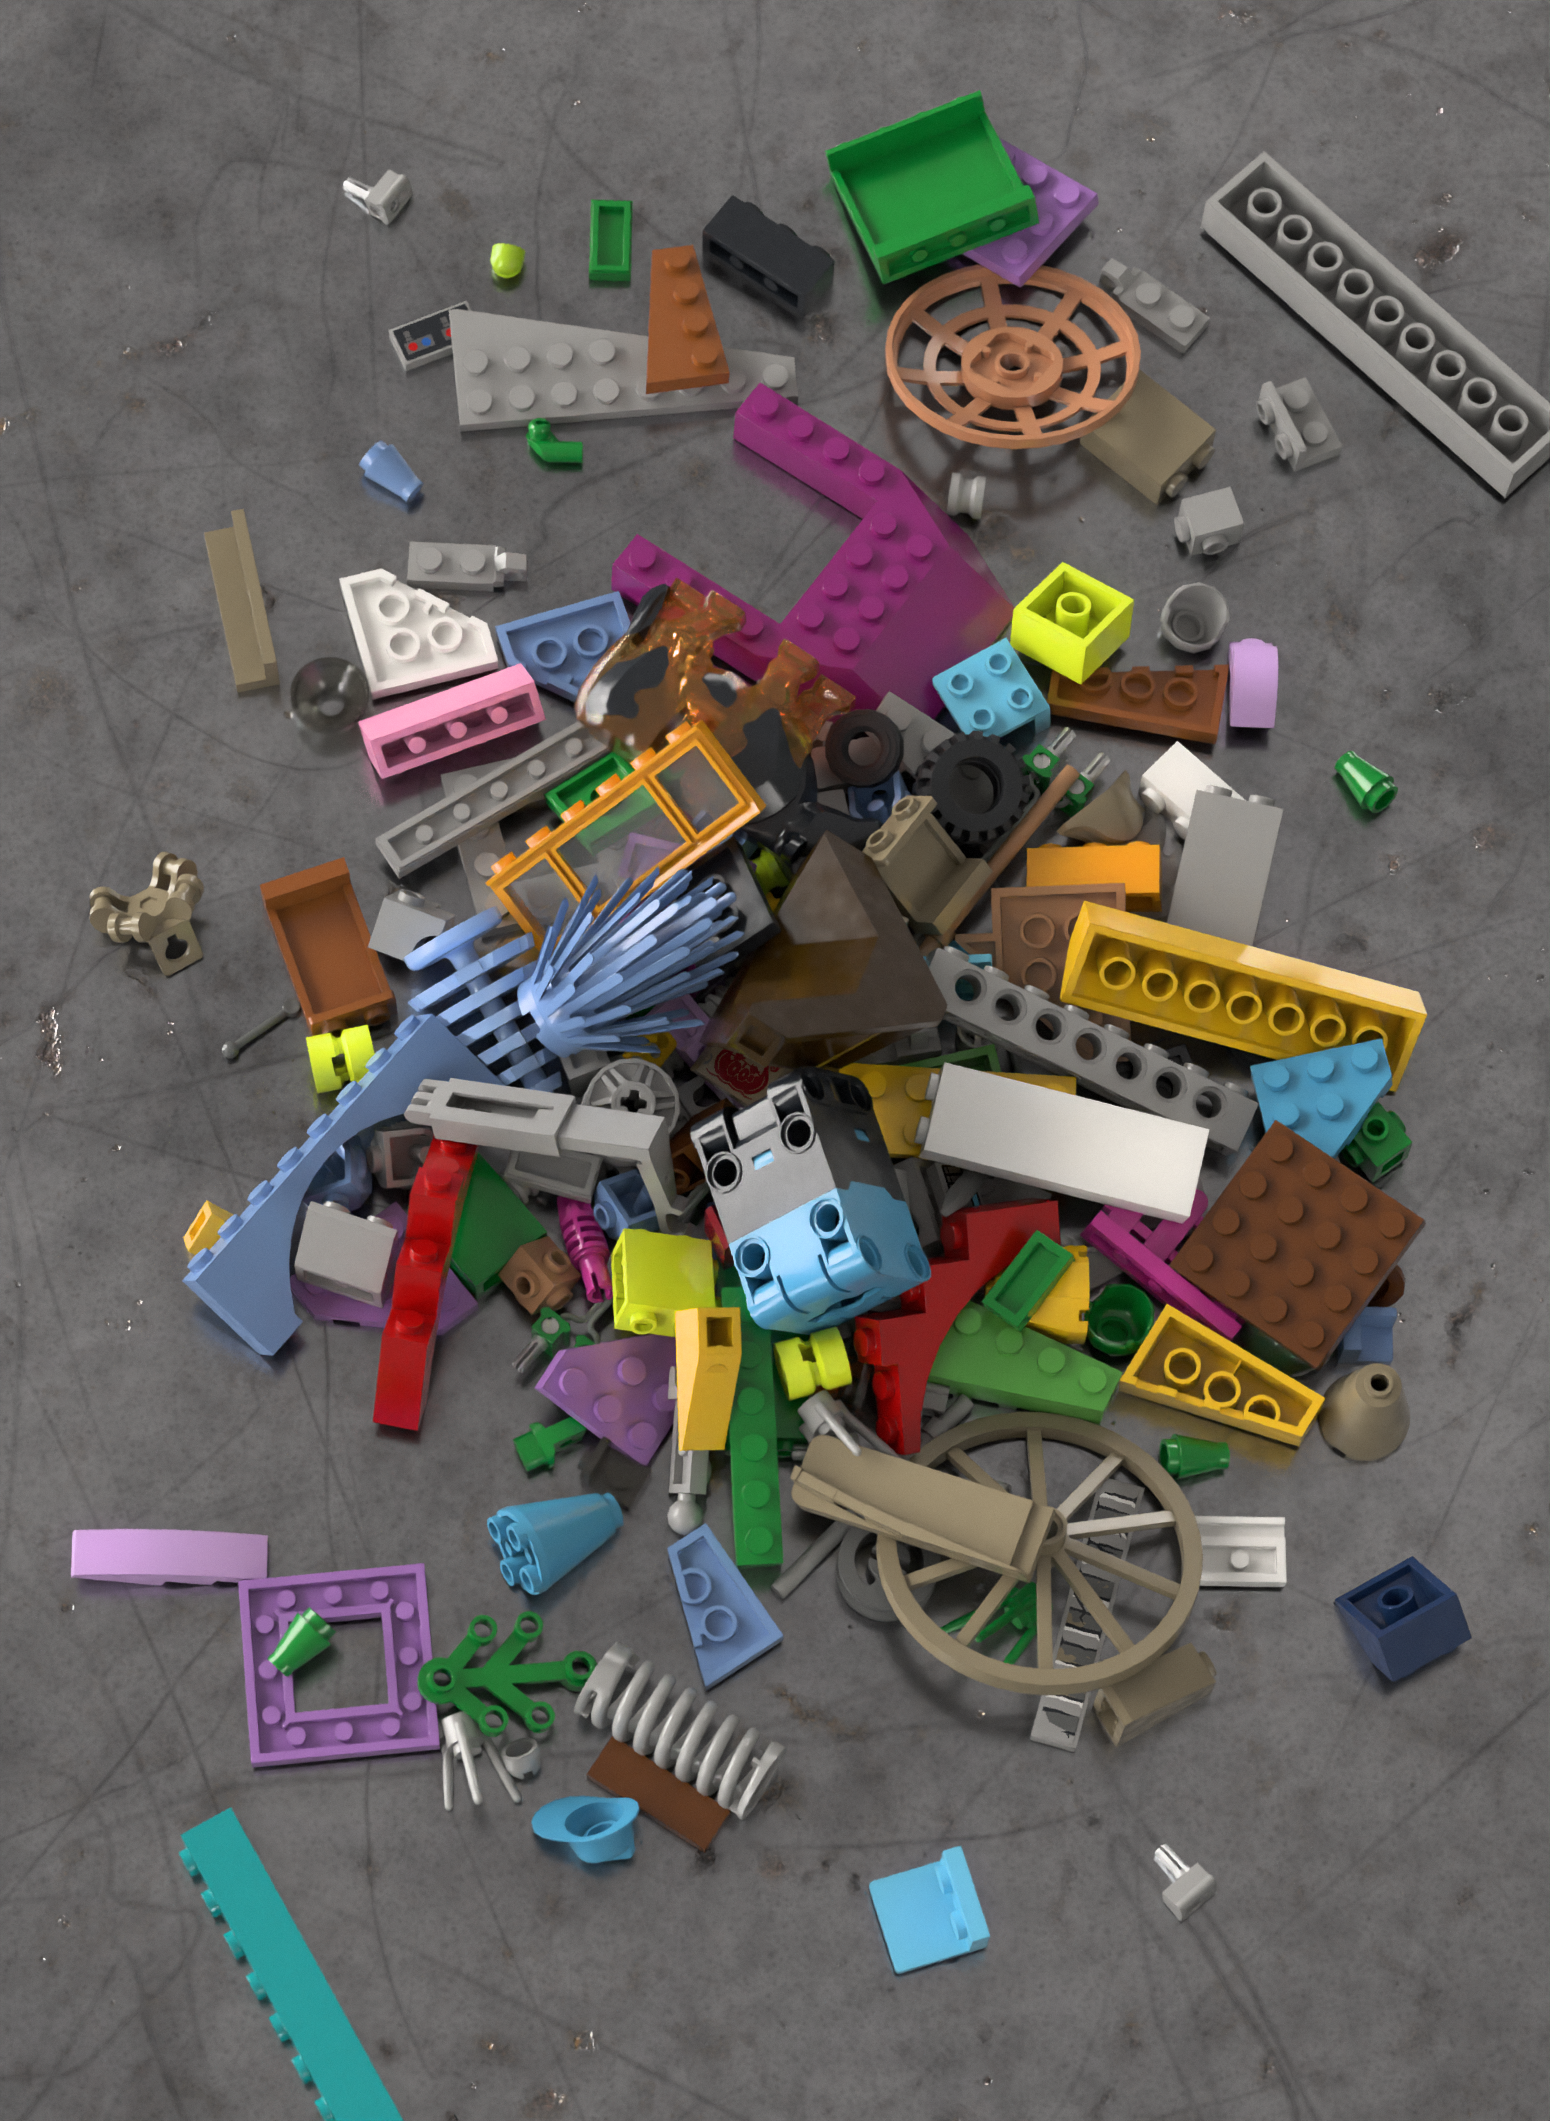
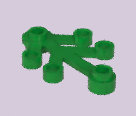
M526 1611L518 1616L513 1626V1632L484 1667L464 1669L479 1647L489 1645L497 1634L495 1620L487 1615H479L471 1621L466 1637L448 1658H433L422 1666L417 1677V1685L421 1695L431 1703L444 1705L452 1702L477 1722L480 1731L488 1737H497L505 1731L509 1722L508 1714L500 1706L492 1705L487 1707L467 1689H487L522 1717L530 1731L544 1733L554 1722L555 1712L553 1708L546 1702L532 1701L514 1685L560 1681L568 1690L581 1692L596 1668L597 1662L591 1654L585 1651H573L566 1655L563 1661L510 1665L527 1643L537 1640L543 1630L542 1618L535 1612ZM522 1621L533 1622L536 1626V1632L532 1634L525 1633L521 1629L520 1623ZM483 1624L489 1628L490 1635L488 1637H480L475 1633L474 1627ZM574 1662L584 1663L587 1666L588 1673L585 1675L576 1674L573 1671L572 1664ZM437 1673H443L448 1676L450 1684L439 1686L435 1683L433 1676ZM532 1712H544L548 1718L547 1723H536L532 1718ZM491 1714L498 1716L501 1720V1726L498 1728L488 1726L485 1717Z

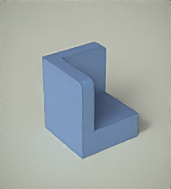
M1365 1307L1337 1346L1338 1363L1391 1364L1393 1360V1325L1397 1319V1308Z

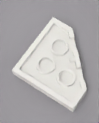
M383 569L340 578V587L372 700L499 669L498 658L486 622L474 616L469 618L450 608L449 603L420 588L415 590L397 580V576Z

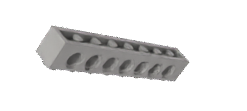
M945 946L943 950L936 948L928 953L925 962L948 1004L943 1016L944 1020L1055 1074L1076 1077V1084L1128 1109L1210 1129L1206 1147L1225 1156L1238 1152L1259 1104L1247 1098L1249 1092L1244 1088L1229 1082H1224L1222 1086L1208 1079L1209 1072L1197 1065L1184 1063V1066H1181L1169 1060L1170 1054L1158 1046L1145 1043L1144 1047L1128 1040L1129 1033L1119 1027L1105 1024L1103 1028L1088 1021L1090 1015L1087 1012L1072 1005L1066 1004L1064 1008L1048 1001L1050 996L1046 992L1036 987L1025 985L1024 989L1008 982L1010 976L995 967L985 966L984 969H981L969 963V956L956 948ZM958 979H964L972 985L974 995L971 1001H964L956 994L955 984ZM999 998L1006 999L1012 1004L1014 1015L1011 1021L1003 1020L998 1016L995 1006ZM1038 1018H1045L1052 1024L1054 1034L1051 1040H1044L1038 1035L1036 1031ZM1079 1037L1088 1039L1093 1045L1094 1052L1090 1060L1082 1058L1077 1053L1076 1042ZM1119 1056L1127 1058L1133 1065V1075L1130 1079L1121 1077L1117 1072L1116 1062ZM1159 1076L1168 1078L1173 1085V1093L1169 1099L1162 1097L1157 1091L1156 1081ZM1199 1095L1206 1096L1212 1103L1213 1111L1209 1118L1203 1117L1197 1111L1196 1100Z

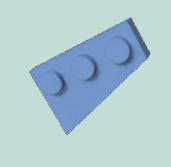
M706 1523L667 1548L706 1691L783 1641L784 1635Z

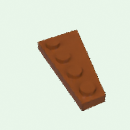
M688 245L652 250L646 394L728 384L730 371L694 246Z
M1230 664L1214 665L1213 670H1194L1193 665L1175 666L1174 671H1150L1149 666H1135L1128 672H1111L1109 667H1099L1082 684L1052 670L1047 703L1050 706V714L1216 744Z

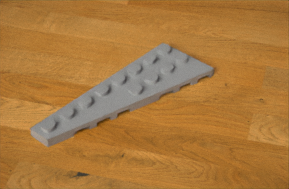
M461 309L449 310L460 432L528 426L536 418L546 419L550 424L735 409L743 404L759 383L767 386L792 403H798L799 395L794 357L723 347L730 371L728 384L646 394L648 336Z

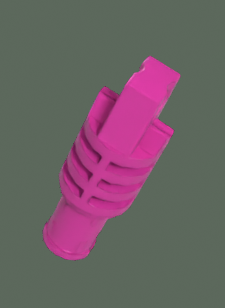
M558 1196L557 1206L561 1233L571 1264H573L578 1272H581L587 1291V1299L592 1303L604 1302L600 1289H604L608 1300L613 1297L612 1281L606 1265L610 1252L603 1229L595 1221L592 1205Z

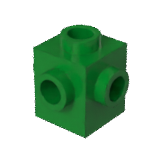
M1377 1102L1368 1113V1118L1364 1121L1362 1128L1349 1146L1345 1145L1341 1153L1351 1166H1359L1373 1183L1408 1158L1412 1141L1405 1134L1406 1128L1400 1117L1392 1110L1387 1112Z

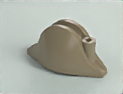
M1125 770L1103 794L1066 821L1056 832L1065 837L1082 840L1085 843L1098 842L1107 846H1126L1141 831L1143 825L1142 813L1145 809L1133 796L1128 772Z

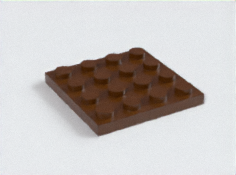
M1275 1120L1169 1266L1188 1282L1311 1367L1320 1371L1424 1228L1426 1222L1389 1195Z

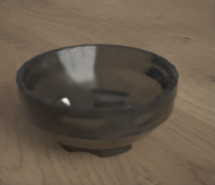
M324 657L306 664L298 671L290 687V701L295 715L305 727L321 734H338L353 728L362 720L369 705L370 690L365 675L355 664L337 657ZM336 696L344 702V708L340 713L329 716L319 710V703L325 697Z

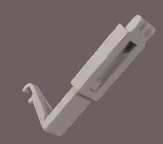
M450 1078L449 1082L432 1079L422 1080L418 1087L419 1092L414 1094L411 1104L404 1113V1117L411 1123L432 1126L435 1139L560 1157L565 1149L638 1160L637 1167L654 1204L659 1227L663 1234L692 1237L696 1226L691 1222H680L674 1216V1214L677 1216L683 1214L690 1200L684 1196L677 1195L665 1117L579 1105L573 1095Z

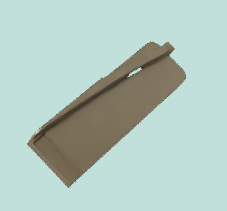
M819 1435L812 1439L801 1467L795 1465L790 1477L794 1482L791 1493L792 1498L799 1508L1027 1583L1031 1581L1056 1513L1053 1508L1037 1504L1032 1500L866 1447L859 1446L862 1453L860 1456H855L840 1439L828 1435ZM838 1503L863 1515L864 1519L838 1507Z

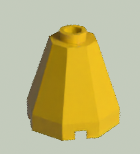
M1068 1245L1063 1248L1073 1254L1075 1261L1070 1265L1025 1327L1065 1344H1084L1088 1331V1321H1082V1313L1089 1310L1090 1300L1089 1258L1086 1257L1088 1251L1087 1246ZM1008 1266L985 1284L984 1298Z

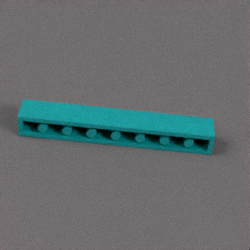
M232 1808L224 1810L181 1834L186 1849L178 1853L190 1876L194 1877L200 1873L208 1890L200 1894L213 1918L223 1915L230 1931L223 1934L234 1957L237 1960L245 1955L253 1972L246 1975V1978L257 1999L261 2001L267 1997L276 2013L268 2018L281 2043L290 2039L299 2054L292 2058L291 2061L304 2085L313 2080L322 2096L315 2100L314 2103L323 2120L404 2121Z

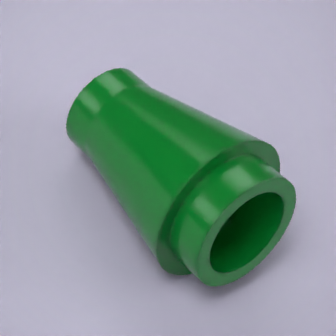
M1354 751L1346 752L1335 764V770L1342 776L1362 809H1369L1373 813H1378L1390 805L1396 797L1398 788L1393 784L1394 778L1359 757Z
M1173 1434L1171 1439L1161 1440L1159 1464L1175 1480L1214 1470L1228 1469L1230 1451L1227 1442H1214Z
M309 1607L302 1615L300 1613L296 1614L276 1649L267 1659L286 1677H289L300 1666L332 1645L329 1640L337 1632Z

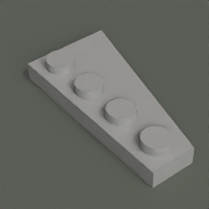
M890 691L884 696L876 709L877 712L887 715L898 726L904 740V757L899 768L902 771L907 770L916 780L918 777L915 776L918 766L924 762L923 758L945 739L955 735V733ZM865 732L881 748L879 739L873 733ZM960 765L951 772L948 787L955 804L962 810L973 814H981L987 811L993 801V787L988 776L980 769L970 765ZM1027 786L1025 793L1031 794L1032 791ZM998 838L989 843H982L979 850L985 854Z

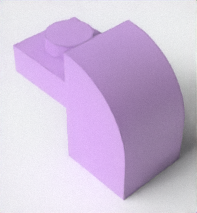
M1255 638L1243 639L1241 642L1229 641L1228 662L1230 664L1231 678L1228 712L1231 727L1274 728L1278 691L1277 646Z

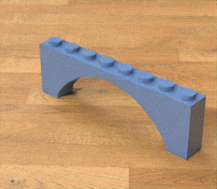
M433 1014L419 1015L417 1017L411 1015L400 1024L394 1033L398 1037L388 1050L382 1048L369 1059L365 1065L369 1071L358 1083L355 1080L352 1081L339 1093L336 1100L340 1104L329 1116L323 1114L312 1123L307 1130V1134L310 1136L300 1149L294 1147L289 1150L278 1162L277 1167L280 1171L270 1182L267 1180L261 1182L248 1196L247 1200L251 1204L240 1216L237 1214L232 1215L220 1227L217 1234L221 1238L210 1250L208 1248L202 1249L189 1262L187 1268L190 1272L182 1281L259 1355H274L303 1322L295 1314L290 1288L289 1260L291 1238L296 1215L303 1196L325 1161L344 1142L361 1130L382 1120L404 1114L407 1107L411 1104L414 1094L419 1092L418 1087L424 1079L449 1082L450 1078L505 1086Z

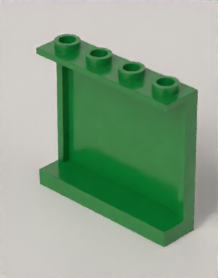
M980 90L958 97L931 110L920 112L898 123L879 128L875 132L849 142L841 143L825 151L831 179L883 285L1039 223L1035 196L1029 185L1023 186L985 112Z

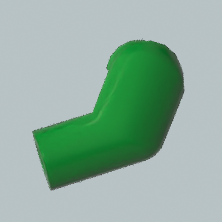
M536 418L529 423V431L526 434L527 442L544 461L583 463V442L559 441L550 431L551 424L546 419Z

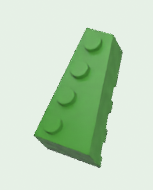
M969 1300L956 1316L939 1346L927 1382L950 1386L949 1394H954L953 1397L955 1398L963 1394L970 1400L973 1398L997 1403L999 1407L1012 1410L1021 1408L1036 1412L1060 1414L1101 1425L1118 1390L1119 1380L1123 1372L1030 1328L1024 1327L1019 1332L985 1307Z

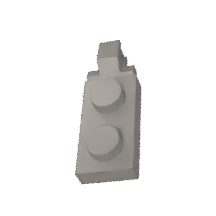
M1113 258L1101 269L1099 282L1112 290L1111 297L1121 306L1125 313L1180 353L1184 354L1209 326V316L1146 272H1142L1136 267L1130 271L1128 267Z
M432 542L409 543L407 586L411 588L494 592V587L504 586V580L527 581L528 559L526 554L506 552V548L496 547V545Z

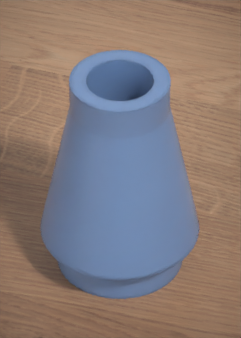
M382 440L377 442L365 454L359 464L365 470V477L400 496L406 502L412 500L424 485L393 444L388 446Z

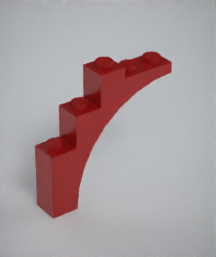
M433 1136L424 1165L418 1169L410 1192L406 1236L396 1263L392 1307L382 1334L373 1423L415 1431L419 1429L427 1404L435 1341L449 1266L465 1197L478 1156L479 1145L435 1139V1136Z
M1032 1197L961 1208L948 1217L942 1216L940 1238L944 1246L945 1256L928 1259L931 1269L930 1279L899 1295L902 1309L855 1316L856 1331L853 1340L855 1350L858 1353V1362L872 1364L875 1369L872 1384L877 1397L878 1420L876 1422V1434L895 1453L902 1455L920 1453L921 1413L927 1380L939 1346L959 1312L978 1289L1011 1264L1036 1230L1061 1246L1058 1200Z

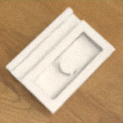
M1195 1516L1203 1551L1200 1586L1285 1587L1287 1583L1286 1540L1284 1535L1285 1517Z

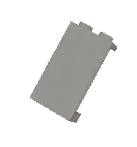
M1207 785L1205 791L1197 790L1166 923L1253 946L1283 809L1274 807L1276 801L1271 798L1250 795L1249 801L1231 797L1232 790Z

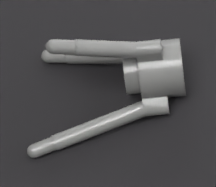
M827 1390L821 1391L809 1398L798 1410V1414L805 1422L799 1427V1430L809 1444L819 1434L831 1437L836 1434L855 1456H860L862 1453L861 1448L843 1427L846 1422L879 1452L902 1459L892 1448L850 1413L840 1399L834 1401Z
M464 1712L455 1713L444 1718L441 1721L444 1737L439 1740L442 1752L445 1809L451 1811L454 1808L453 1753L456 1759H463L474 1803L477 1805L482 1804L483 1797L473 1756L482 1751L481 1745L484 1746L513 1800L516 1803L521 1802L522 1795L511 1774L506 1769L503 1759L492 1741V1737L484 1735L480 1731L478 1723Z

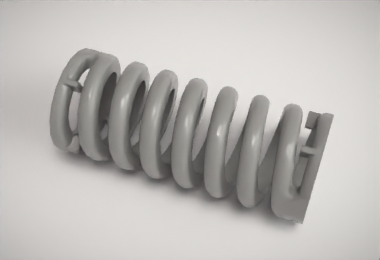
M620 1641L616 1642L603 1656L587 1680L575 1704L574 1713L585 1718L591 1713L592 1724L599 1729L612 1725V1735L619 1742H626L633 1738V1749L641 1756L648 1755L655 1750L654 1762L658 1767L667 1769L676 1764L675 1775L677 1779L685 1783L697 1777L696 1789L700 1794L709 1796L718 1791V1804L722 1808L729 1809L737 1814L739 1819L744 1820L757 1805L775 1777L785 1758L787 1747L777 1741H771L766 1738L759 1747L764 1754L759 1760L755 1757L751 1762L753 1768L737 1785L741 1772L760 1738V1731L755 1727L749 1728L734 1751L716 1771L720 1758L739 1724V1718L735 1714H729L708 1744L695 1757L699 1744L711 1720L718 1711L717 1703L710 1700L705 1703L693 1723L673 1745L678 1730L697 1697V1691L692 1687H687L668 1715L652 1731L665 1700L676 1684V1678L672 1674L663 1676L650 1698L631 1718L639 1696L655 1671V1665L650 1660H646L641 1664L625 1690L609 1706L616 1686L627 1666L633 1669L640 1660V1657L634 1654L631 1648Z

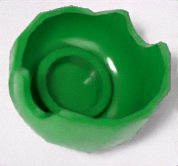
M1112 1283L1106 1285L1102 1293L1095 1300L1089 1302V1310H1086L1084 1314V1321H1088L1086 1337L1095 1348L1110 1356L1133 1354L1139 1350L1154 1325L1155 1306L1146 1292L1132 1284Z

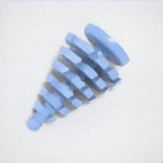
M494 906L458 924L403 958L407 967L412 971L424 969L443 958L451 961L457 972L411 999L408 1004L417 1012H421L467 987L471 996L440 1013L436 1018L448 1028L480 1010L485 1019L456 1037L468 1047L493 1033L499 1043L476 1057L487 1067L507 1056L512 1067L496 1076L505 1086L519 1079L525 1089L554 1093L553 1090L562 1086L560 1071L547 1078L541 1066L555 1059L557 1055L547 1048L533 1054L528 1043L537 1038L535 1035L542 1030L535 1022L520 1031L515 1023V1020L523 1016L518 1001L506 1007L502 1000V997L516 990L522 982L533 975L537 960L495 982H492L489 974L535 946L532 932L480 958L474 948V941L496 928L502 921V915L498 907Z

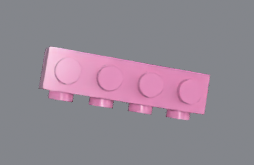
M520 663L359 721L358 724L369 759L380 777L384 779L544 721L546 718L535 681Z

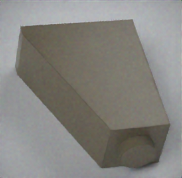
M1191 1642L1159 1657L1133 1676L1099 1689L1092 1709L1117 1748L1209 1695L1215 1686L1216 1681L1213 1677L1217 1675V1672L1208 1655L1204 1651L1198 1653Z

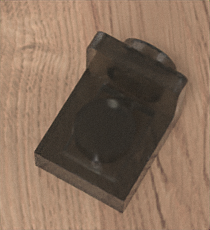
M604 1436L597 1447L591 1444L587 1447L577 1469L582 1471V1488L600 1495L610 1493L616 1499L620 1508L627 1512H630L652 1474L651 1468L644 1464L641 1465L612 1448L611 1440Z

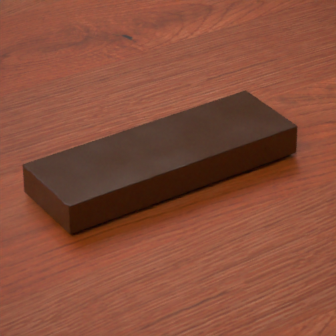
M613 1735L587 1773L589 1780L614 1796L631 1798L637 1801L641 1813L706 1853L731 1814V1810L722 1808L718 1802L709 1796H703L687 1782L683 1783L677 1779L676 1775L666 1769H661L654 1761L646 1756L639 1755L624 1742L617 1741Z

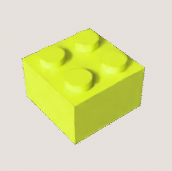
M1062 562L1014 608L1010 644L1017 651L1082 684L1129 638L1134 599Z

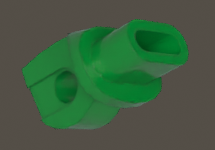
M573 1417L564 1419L547 1428L539 1422L529 1424V1432L512 1440L526 1470L531 1471L543 1464H546L548 1468L553 1467L555 1453L581 1441L587 1429Z

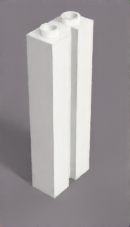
M944 1062L939 1070V1074H930L925 1099L932 1101L929 1118L920 1117L914 1143L922 1144L919 1154L920 1158L1181 1224L1190 1217L1210 1129Z

